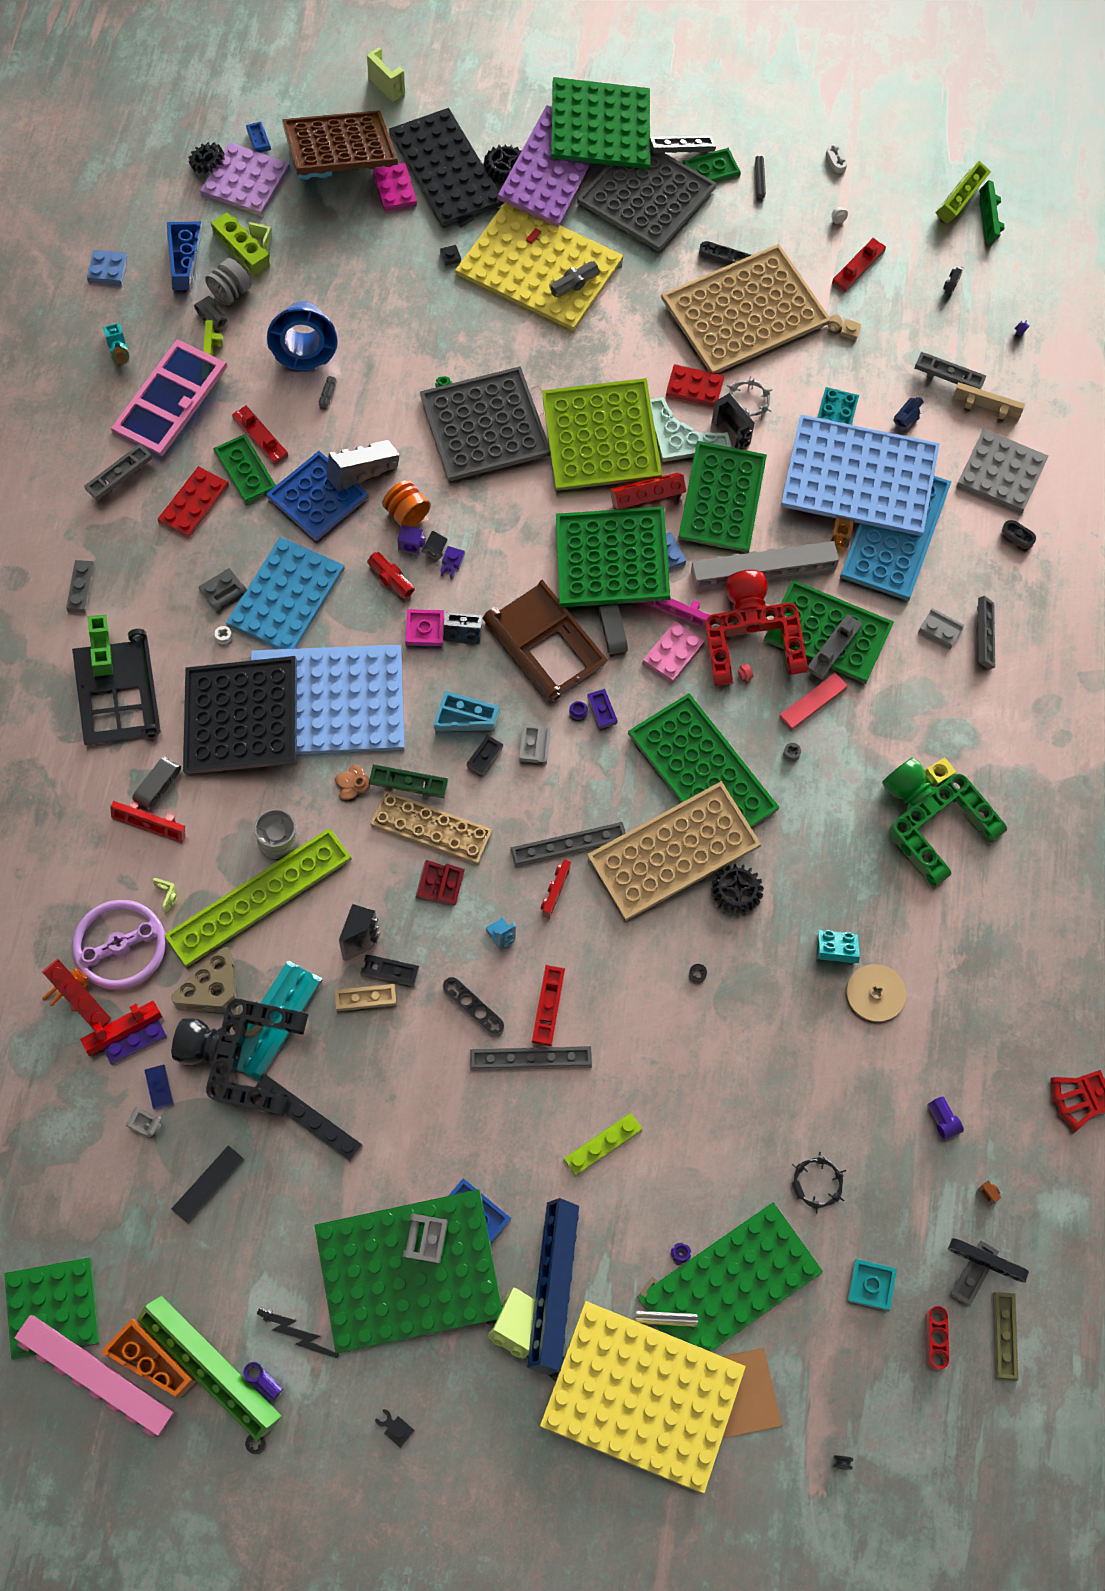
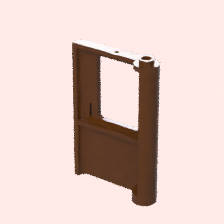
M543 579L539 581L537 586L501 610H498L496 607L488 610L482 618L547 701L554 702L558 700L561 694L599 670L608 660L565 607H560L559 599ZM555 632H559L587 666L561 685L555 684L529 651Z

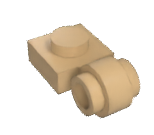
M839 315L830 317L831 319L827 324L830 331L837 332L840 330V336L854 341L857 340L862 326L861 323L845 319L843 323Z

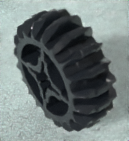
M498 144L497 148L492 147L491 151L488 150L487 155L484 157L483 165L485 167L484 170H487V174L490 175L494 183L498 182L499 186L505 183L522 150H519L518 147L513 148L512 144L510 146L505 144L502 147Z
M734 864L733 869L728 865L726 870L721 868L719 874H715V880L711 883L713 886L711 893L714 894L712 899L718 900L716 903L717 907L723 905V912L729 909L730 915L736 911L739 916L741 911L748 914L749 909L754 911L755 905L758 906L760 904L759 899L763 898V893L761 892L764 890V887L760 885L762 879H756L758 873H751L752 868L745 870L744 864L741 868ZM733 878L732 883L722 886L726 880ZM753 894L748 900L741 902L743 896Z

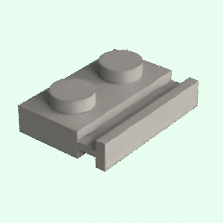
M932 608L922 623L919 632L952 648L964 628V624Z
M523 724L519 761L547 764L551 727L546 728L539 725Z

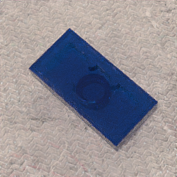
M165 1065L145 1069L153 1109L174 1105Z

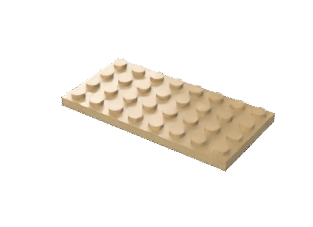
M721 781L592 851L587 856L625 921L760 848L761 843Z

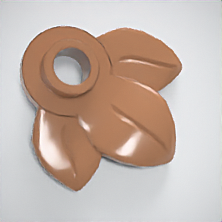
M351 765L349 772H342L335 777V782L342 787L338 796L339 799H353L358 793H365L370 789L369 777L364 775V771L360 766Z

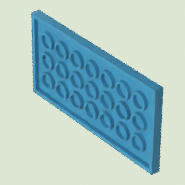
M934 476L923 536L860 523L840 578L909 601L952 481Z

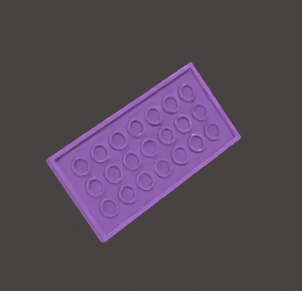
M546 105L502 186L497 199L559 227L591 163L551 158L552 107Z

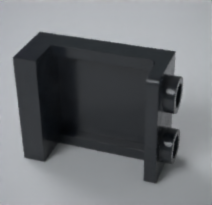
M728 393L715 401L712 423L717 426L725 422L737 436L735 448H746L751 443L755 423L731 394Z

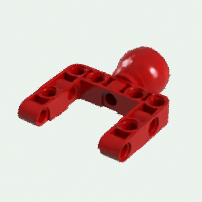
M742 570L731 574L726 580V594L734 604L735 610L712 614L706 619L715 686L733 684L726 637L781 629L789 675L808 673L798 608L793 603L766 606L764 599L767 594L768 583L763 572L759 570ZM791 613L793 616L786 617L785 614ZM768 616H773V617H775V618L772 619V620H768V619H767ZM735 621V622H737L738 624H736V625H730L729 623ZM714 624L719 625L718 628H712L711 626ZM791 647H798L799 649L796 650V651H793V650H791L790 648H791ZM718 658H724V659H725V660L722 661V662L716 661V659H718Z

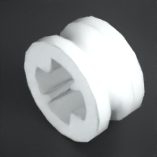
M220 626L215 630V639L219 644L225 645L231 641L232 634L228 627ZM225 633H226V635H227L226 637H225V636L220 637V634H225Z

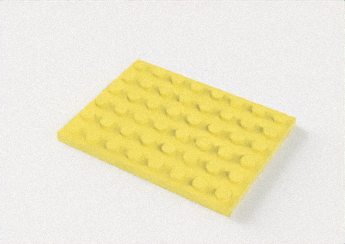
M504 203L456 268L455 274L574 331L616 271L619 263L623 261L624 255L561 225L556 227ZM535 228L541 230V234L537 237L539 240H535L532 244L526 241ZM590 261L596 262L600 274L587 281L580 290H571L558 298L552 295L549 284L562 278L567 270L570 268L578 269Z
M585 1301L565 1354L561 1372L558 1373L539 1427L704 1494L746 1366Z

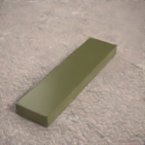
M994 1292L995 1380L1018 1381L1015 1293Z

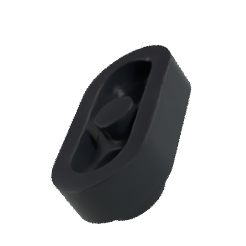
M957 265L956 268H952L949 275L951 279H947L943 287L945 294L949 296L953 294L964 267Z
M1008 520L1004 523L1002 534L1023 549H1030L1034 546L1036 542L1034 532L1015 520Z

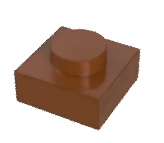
M989 1180L978 1188V1191L990 1206L1001 1198L999 1189L996 1185L991 1184Z

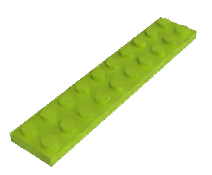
M328 828L167 932L165 938L187 968L351 861L352 858L332 830Z

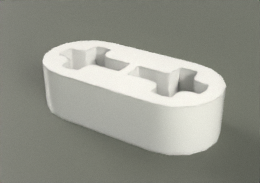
M830 144L827 147L826 157L834 172L843 173L847 168V158L840 145Z

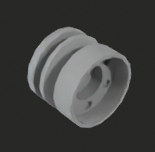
M231 258L224 260L218 266V269L212 270L205 277V282L211 293L225 305H231L234 300L238 299L239 294H244L252 286L246 271L238 262Z

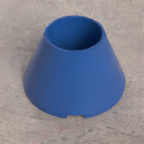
M307 301L291 304L279 313L268 327L267 345L269 350H271L279 363L294 370L309 371L316 369V367L322 364L325 365L332 359L337 349L338 337L333 323L316 305ZM306 325L315 331L299 333L294 331L292 327Z

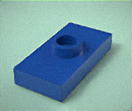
M262 121L246 125L254 151L261 153L271 150Z

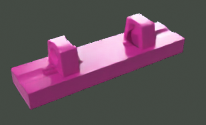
M672 598L665 601L646 602L703 628H706V619L710 616L699 610L700 602L693 600L691 606Z

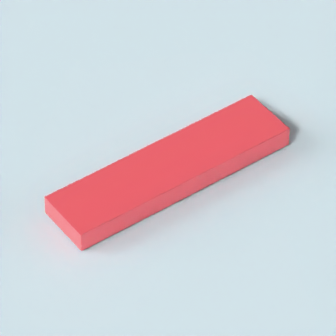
M834 673L781 713L779 718L793 730L847 689L848 685Z

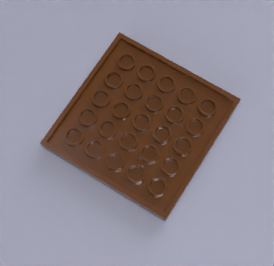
M380 110L282 119L297 175L323 174L331 171L341 172L343 170H359L362 168L374 169L376 167L398 165V158Z

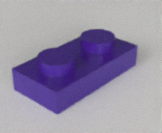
M602 689L587 694L599 729L616 725L618 720L606 690Z

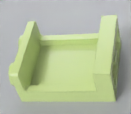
M380 48L367 54L368 79L392 102L404 96V70L399 67L391 71L382 62V50Z
M513 1288L506 1295L502 1311L487 1338L492 1340L495 1345L509 1350L513 1356L524 1359L529 1354L535 1300L518 1289Z

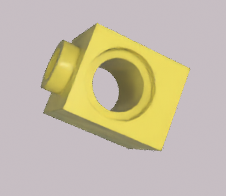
M944 757L926 769V783H931L930 786L939 787L955 775L956 770ZM935 773L941 774L942 777L936 776Z

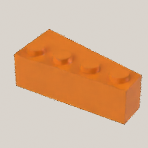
M131 1319L101 1351V1353L111 1357L116 1362L126 1366L175 1397L182 1398L197 1382L134 1319Z

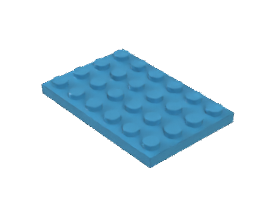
M279 537L226 624L228 627L274 648L296 649L345 567L337 561Z

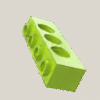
M981 161L974 164L935 214L948 224L958 215L991 171Z
M226 212L211 222L213 234L254 276L270 266L269 252L259 245L256 238H252L245 227L242 228L235 217H231Z

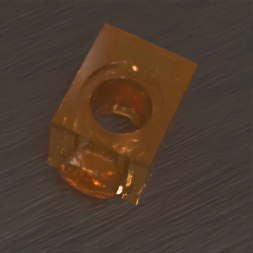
M836 517L831 542L834 541L835 546L848 548L854 520Z

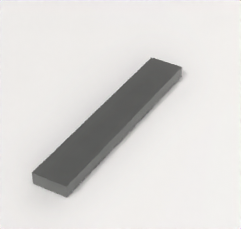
M623 822L510 847L515 867L597 849L624 835L626 832Z
M591 1046L470 1049L471 1071L592 1068Z

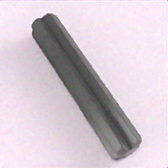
M756 156L757 198H765L764 157Z

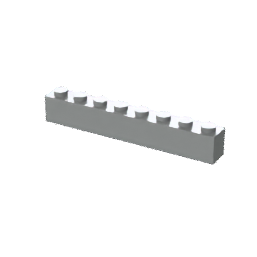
M823 541L818 544H804L797 547L788 546L783 549H768L762 552L752 551L748 554H733L727 557L717 556L706 560L698 559L692 561L691 574L695 589L726 585V580L731 574L742 570H759L763 572L766 579L837 569L839 557L835 542Z

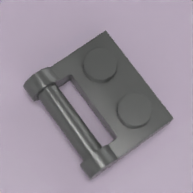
M230 568L199 586L200 592L216 612L221 610V607L240 595H244L247 591L246 587L238 580ZM235 587L237 588L231 593L219 599L218 601L216 600L217 598L234 589Z

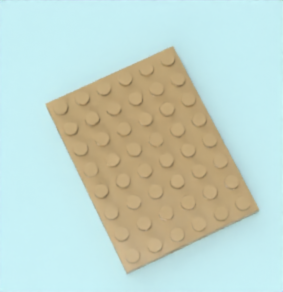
M780 244L661 295V299L712 374L724 371L826 326L831 319Z

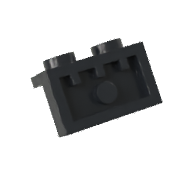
M446 612L443 639L480 643L483 615Z

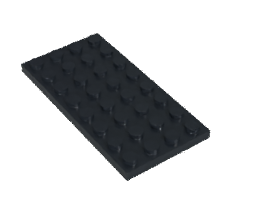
M449 108L389 128V134L443 227L504 204V202L497 199L499 190L490 175L487 174V170H484V165Z

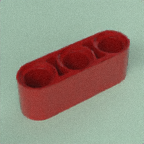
M934 1306L925 1315L926 1364L933 1372H940L949 1364L948 1313L942 1306ZM932 1312H936L941 1316V1322L933 1320ZM933 1334H938L941 1337V1344L933 1341ZM935 1355L942 1359L941 1366H937L933 1362Z

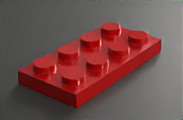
M198 466L158 517V523L189 539L228 488V481Z

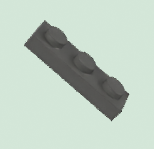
M75 560L66 606L68 612L86 613L95 566L93 561Z
M981 1240L976 1246L996 1256L999 1253L998 1250ZM969 1260L950 1296L968 1307L971 1306L990 1269Z

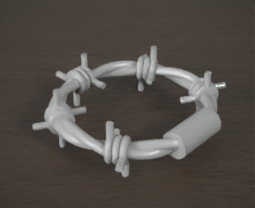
M751 376L747 381L735 382L731 386L727 385L730 388L729 393L731 395L736 390L741 391L738 387L743 384H748V387L752 386L751 389L757 386L763 390L764 395H761V397L765 396L767 398L766 404L762 407L758 405L757 407L760 410L755 413H750L745 408V412L749 417L766 413L767 410L771 412L768 407L770 391L773 389H766L762 384L755 381V378L751 379Z

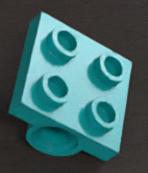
M818 930L816 959L859 963L858 934Z

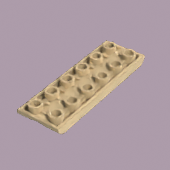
M388 791L384 792L370 823L376 829L472 864L479 863L492 832V829Z

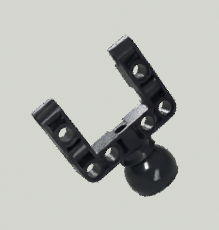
M233 999L226 1007L222 1027L218 1030H210L208 1025L199 1019H182L174 1033L171 1049L172 1058L184 1065H194L203 1060L206 1064H210L211 1070L206 1085V1093L209 1098L219 1102L284 1116L289 1095L235 1084L234 1079L248 1023L304 1035L309 1014L243 999ZM239 1005H242V1007H243L242 1013L239 1014V1015H236V1014H235V1009H236V1007L239 1006ZM281 1013V1021L274 1023L275 1015ZM234 1025H237V1027H238L237 1033L234 1034V1035H231V1034H230V1029H231V1027L234 1026ZM226 1065L228 1068L227 1072L221 1075L220 1068ZM218 1085H221L222 1092L220 1095L216 1096L215 1088ZM256 1094H261L262 1096L259 1104L254 1103Z

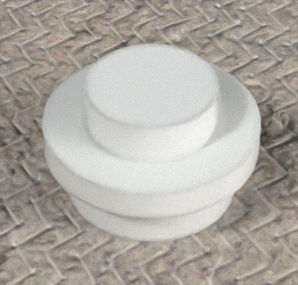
M842 207L835 208L831 214L832 221L835 224L844 222L848 217L847 210Z

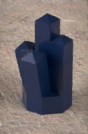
M921 397L909 398L894 416L893 421L901 429L907 430L913 423L919 420V415L921 414L919 408L924 403Z

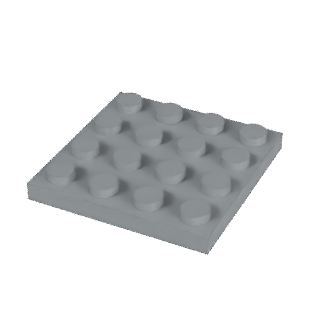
M983 429L957 486L1023 513L1049 455Z

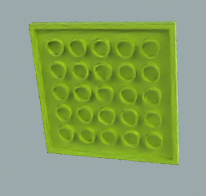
M647 378L542 390L556 491L649 480L662 476Z

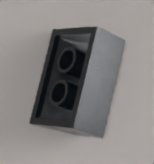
M352 904L339 938L343 960L348 961L372 949L374 943H378L380 932H378L379 925H377L378 918H376L375 910Z

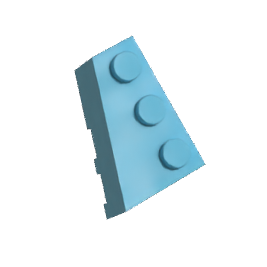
M445 691L433 725L435 732L495 730L500 715V708L497 705Z

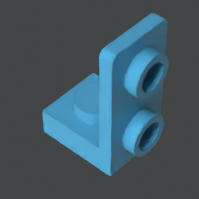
M504 918L486 927V931L499 949L503 946H510L514 939H516L515 924L508 925Z

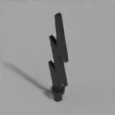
M260 1307L257 1311V1315L263 1317V1321L281 1324L272 1329V1331L303 1339L295 1345L334 1358L339 1357L338 1353L336 1354L334 1351L311 1342L321 1337L320 1335L289 1326L298 1320L275 1314L273 1310H266L263 1307Z

